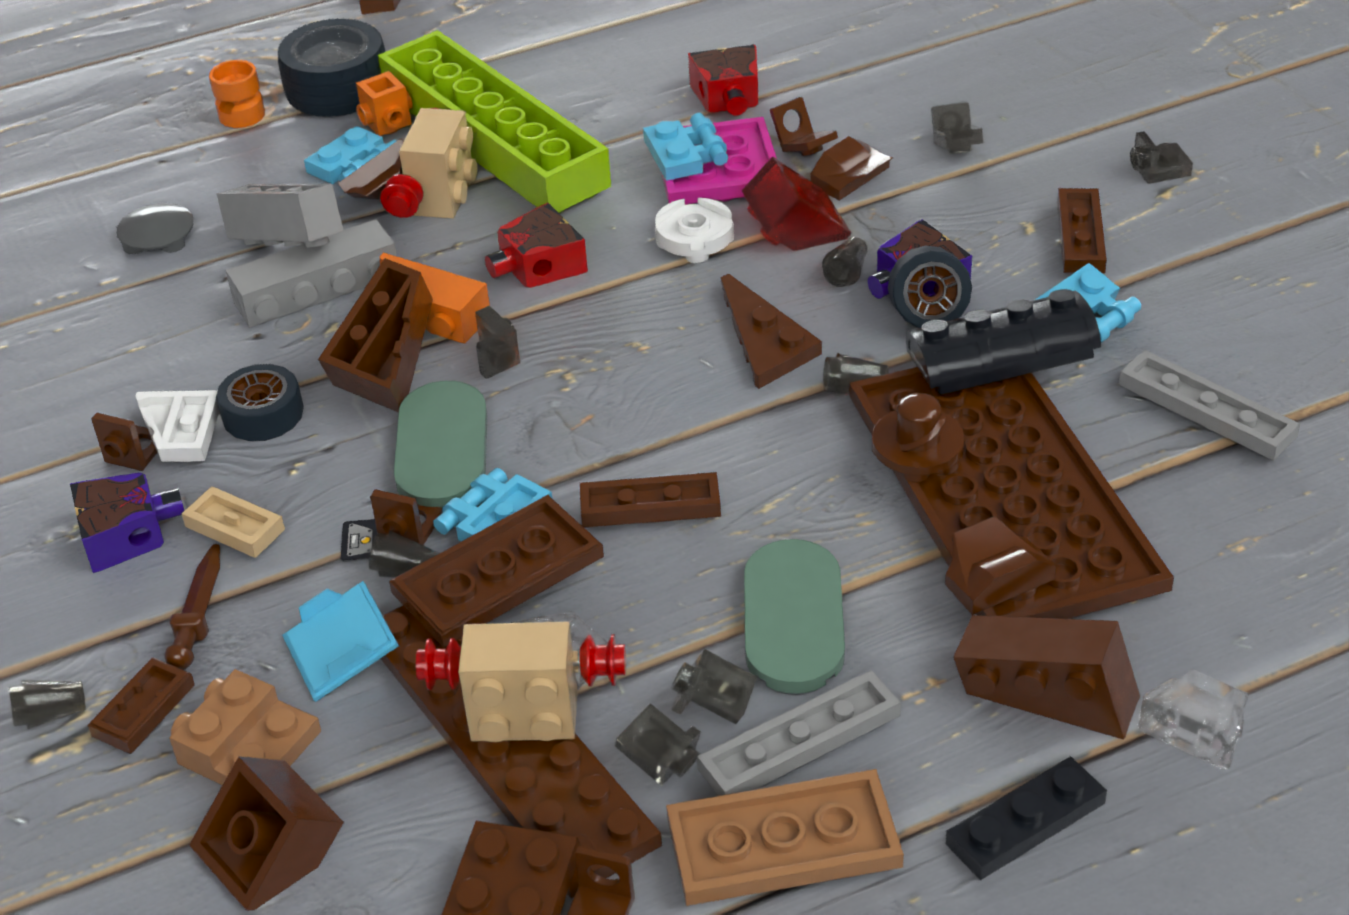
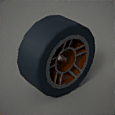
M922 246L909 250L897 260L890 272L888 292L891 303L904 320L921 328L924 323L931 320L950 321L960 318L970 303L972 284L968 270L954 254L941 247ZM930 280L937 282L933 289L935 294L932 296L922 290L923 285Z
M255 364L241 368L223 380L218 386L216 395L223 425L227 432L238 439L246 441L273 439L293 429L302 418L304 406L298 381L292 372L282 366Z

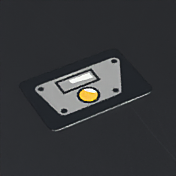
M375 519L346 521L343 523L340 557L342 561L371 559L378 556L379 538Z

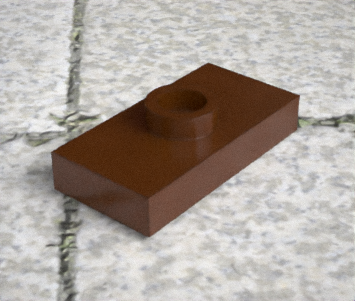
M152 657L87 725L91 737L132 754L195 686L192 673Z

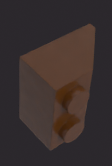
M239 756L189 846L246 910H256L320 866L344 821L286 761Z

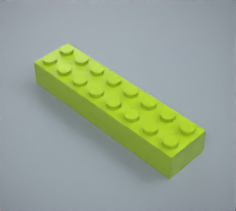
M439 30L377 55L381 74L389 71L406 87L412 100V109H409V111L415 117H417L421 108L465 111L467 126L471 127L473 131V143L470 149L471 158L476 159L478 164L534 206L539 207L549 203L560 213L612 187L608 147Z

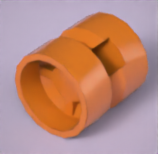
M229 60L212 68L209 72V79L213 95L216 98L215 105L221 124L230 128H245L261 121L265 116V108L262 94L259 91L260 84L254 64L245 60Z

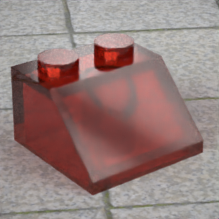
M773 156L742 189V193L749 203L747 210L761 223V234L773 245L778 246L779 243H782L791 250L797 251L846 240L852 234L825 190Z

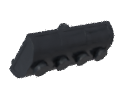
M1068 289L1053 291L1049 294V297L1033 301L1026 299L1014 300L1009 302L1004 308L991 311L982 309L972 310L966 313L964 317L950 321L931 320L924 323L921 328L906 332L908 354L930 388L938 387L937 391L940 395L1091 359L1094 357L1093 349L1102 347L1100 332L1093 310L1079 292Z

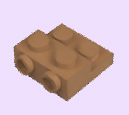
M234 669L225 680L216 678L208 685L204 694V702L192 714L184 712L176 718L172 725L169 739L179 765L223 785L239 756L282 760L291 766L321 732V727L317 717L278 700L275 686Z

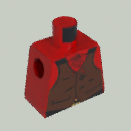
M755 44L688 53L689 84L707 112L728 111L731 115H741L747 108L758 105V70Z
M545 203L501 226L497 231L499 251L485 256V264L492 278L512 272L525 287L529 288L588 272L585 239L549 203Z

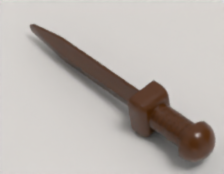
M213 544L198 565L182 613L173 614L170 619L175 639L173 645L165 650L164 658L166 663L182 670L187 669L194 661V654L192 652L194 642L205 639L209 632L205 613L220 570L219 544Z

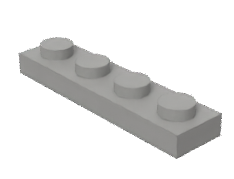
M1144 350L1120 371V386L1273 461L1298 437L1300 423L1147 350Z
M870 670L698 755V771L718 796L756 790L899 717L901 714V702L877 675Z

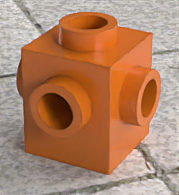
M388 71L356 83L360 102L356 109L358 117L364 126L368 125L377 135L382 136L393 134L398 129L411 125L409 109H412L411 97L406 87L392 73Z

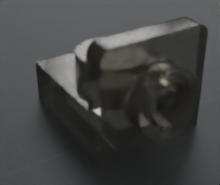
M1145 131L1136 133L1135 144L1130 151V161L1133 169L1138 170L1147 184L1191 176L1193 162L1177 142L1162 143L1156 146Z
M704 649L693 665L684 662L679 669L671 686L672 690L678 692L671 710L681 715L692 701L737 724L745 714L757 676Z

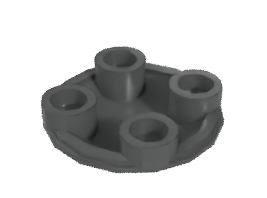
M158 203L146 205L133 210L122 218L117 226V238L121 241L125 253L138 254L144 250L162 249L168 253L176 252L185 246L184 238L194 226L193 215L187 208L177 204Z

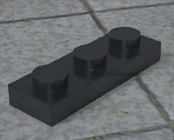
M1070 756L946 831L945 844L981 881L1104 805L1107 790Z

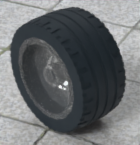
M335 18L303 25L285 36L278 47V66L283 89L290 105L292 104L300 112L323 117L357 112L356 106L360 102L356 83L381 74L377 55L386 51L380 32L375 27H372V25L363 21Z

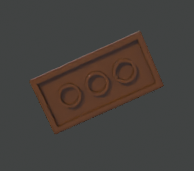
M546 495L389 581L391 593L443 647H446L451 638H455L457 641L463 637L464 624H487L604 557L603 544L549 495Z

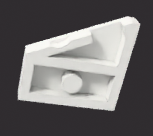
M217 390L148 391L136 393L139 410L161 462L205 461L219 415L216 400Z

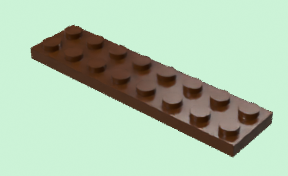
M403 605L383 615L399 646L380 659L514 827L577 836L582 847L629 857L631 864L662 846L661 832L576 733L575 739H555L551 741H471L461 683L455 690H451L447 680H437L433 689L428 690L425 680H418L416 676L417 649H425L428 638L433 640L436 649L446 647H443ZM460 638L457 642L462 646V638ZM591 865L592 870L603 878H608L616 873L603 865ZM577 866L567 893L571 899L575 897L579 887Z

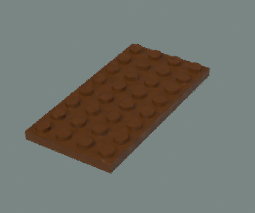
M917 367L849 384V397L871 434L878 420L887 413L894 411L892 407L898 405L903 397L912 393H926L935 397L941 404L942 412L953 417L962 427L964 432V454L950 468L939 473L930 474L922 482L908 481L903 477L902 473L893 470L948 566L952 562V534L993 516L1000 519L1015 534L1028 539L1056 565L1055 580L976 613L977 615L1069 619L1172 591L1174 576L1032 373L944 395L938 393V387L930 388Z

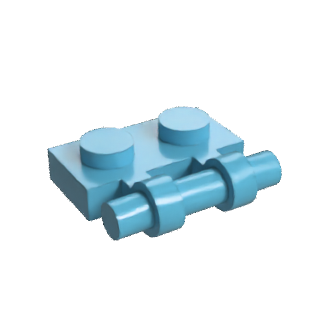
M695 113L690 118L692 126L683 128L680 121L677 120L662 121L656 125L643 128L644 142L666 181L703 173V163L713 161L716 165L721 166L728 161L726 144L720 136L715 135L716 128L709 118L704 117L703 114Z
M355 126L304 160L306 173L333 185L337 181H342L397 140L384 144L383 137Z
M1090 263L1037 298L1049 297L1051 292L1060 289L1076 290L1088 302L1093 313L1097 312L1102 316L1101 318L1095 317L1101 343L1108 339L1110 331L1114 328H1123L1132 322L1134 314L1141 309L1140 301L1134 296L1127 298L1125 301H1116L1115 299L1120 288Z
M495 468L488 475L481 474L470 484L472 488L461 498H452L442 508L443 513L433 521L436 530L443 535L456 527L458 540L463 541L546 495L552 498V492L518 474L507 482L508 478L505 472L500 468Z

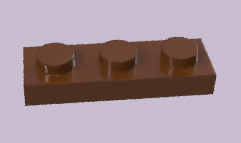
M1058 188L1057 205L1063 272L1075 273L1090 263L1098 271L1105 273L1107 258L1099 189Z
M717 472L580 483L581 520L584 528L721 517Z

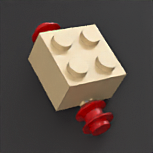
M439 108L420 109L399 150L403 174L390 177L380 196L381 204L388 213L399 218L411 216L455 218L460 204L466 202L467 189L470 182H474L477 176V161L471 158L470 150L473 143V131L471 127L467 126L465 111L443 110Z
M569 622L464 624L462 646L459 645L455 638H451L446 648L436 649L433 640L428 638L425 649H417L416 676L418 680H425L428 690L433 689L437 680H447L451 690H455L461 683L471 741L499 742L506 740L551 741L555 739H575L578 694L576 673H579V666L581 677L589 687L593 686L597 676H608L612 686H616L617 676L626 675L625 644H616L615 634H611L607 645H596L592 635H588L580 645L579 656V651H573Z

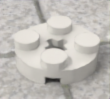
M697 198L698 204L685 205V199H681L665 205L656 214V245L672 254L685 256L686 260L691 263H701L708 260L709 254L722 250L734 240L732 213L726 205L709 198Z

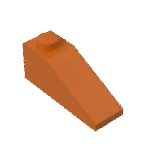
M387 253L379 256L380 265L386 258L421 272L433 298L426 325V330L429 333L465 344L490 318L491 311L487 283Z

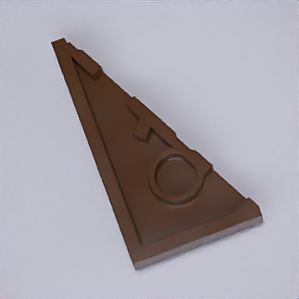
M729 273L721 277L726 306L730 307L738 340L743 345L744 357L746 362L750 363L753 372V382L758 389L822 355V341Z

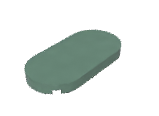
M437 381L413 390L404 398L398 414L394 478L399 495L415 498L417 504L421 506L443 508L452 498H461L472 488L471 482L479 475L486 474L487 409L485 398L478 389L459 381Z
M779 540L758 549L748 559L744 569L745 659L747 667L756 679L757 674L766 681L767 687L775 691L789 694L815 691L825 686L826 680L832 677L834 673L836 677L844 665L845 638L840 566L833 554L826 548L806 540Z

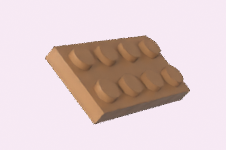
M876 769L666 805L667 820L686 906L903 868L904 854Z

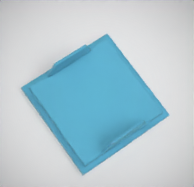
M364 581L344 594L325 589L298 607L301 623L282 635L315 702L399 646Z

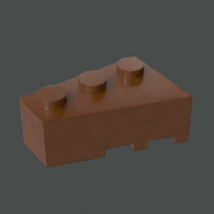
M386 258L383 260L318 358L333 386L399 413L402 401L410 392L433 301L420 271Z
M972 615L953 656L965 692L968 695L1123 740L1126 737L1140 698L1118 621Z

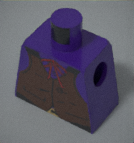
M921 219L879 247L877 250V273L868 277V287L873 296L878 299L889 295L888 283L891 270L900 257L915 248L934 246L947 250L954 254L969 272L970 279L972 255ZM927 281L923 285V292L928 293L930 296L935 294L933 289L937 282Z
M140 472L70 484L81 539L93 573L160 548L164 540L159 521L181 516L185 511L178 488L151 495L146 475Z

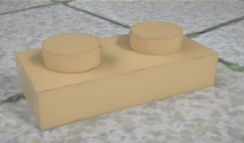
M213 486L182 513L185 527L254 558L285 530L282 516Z

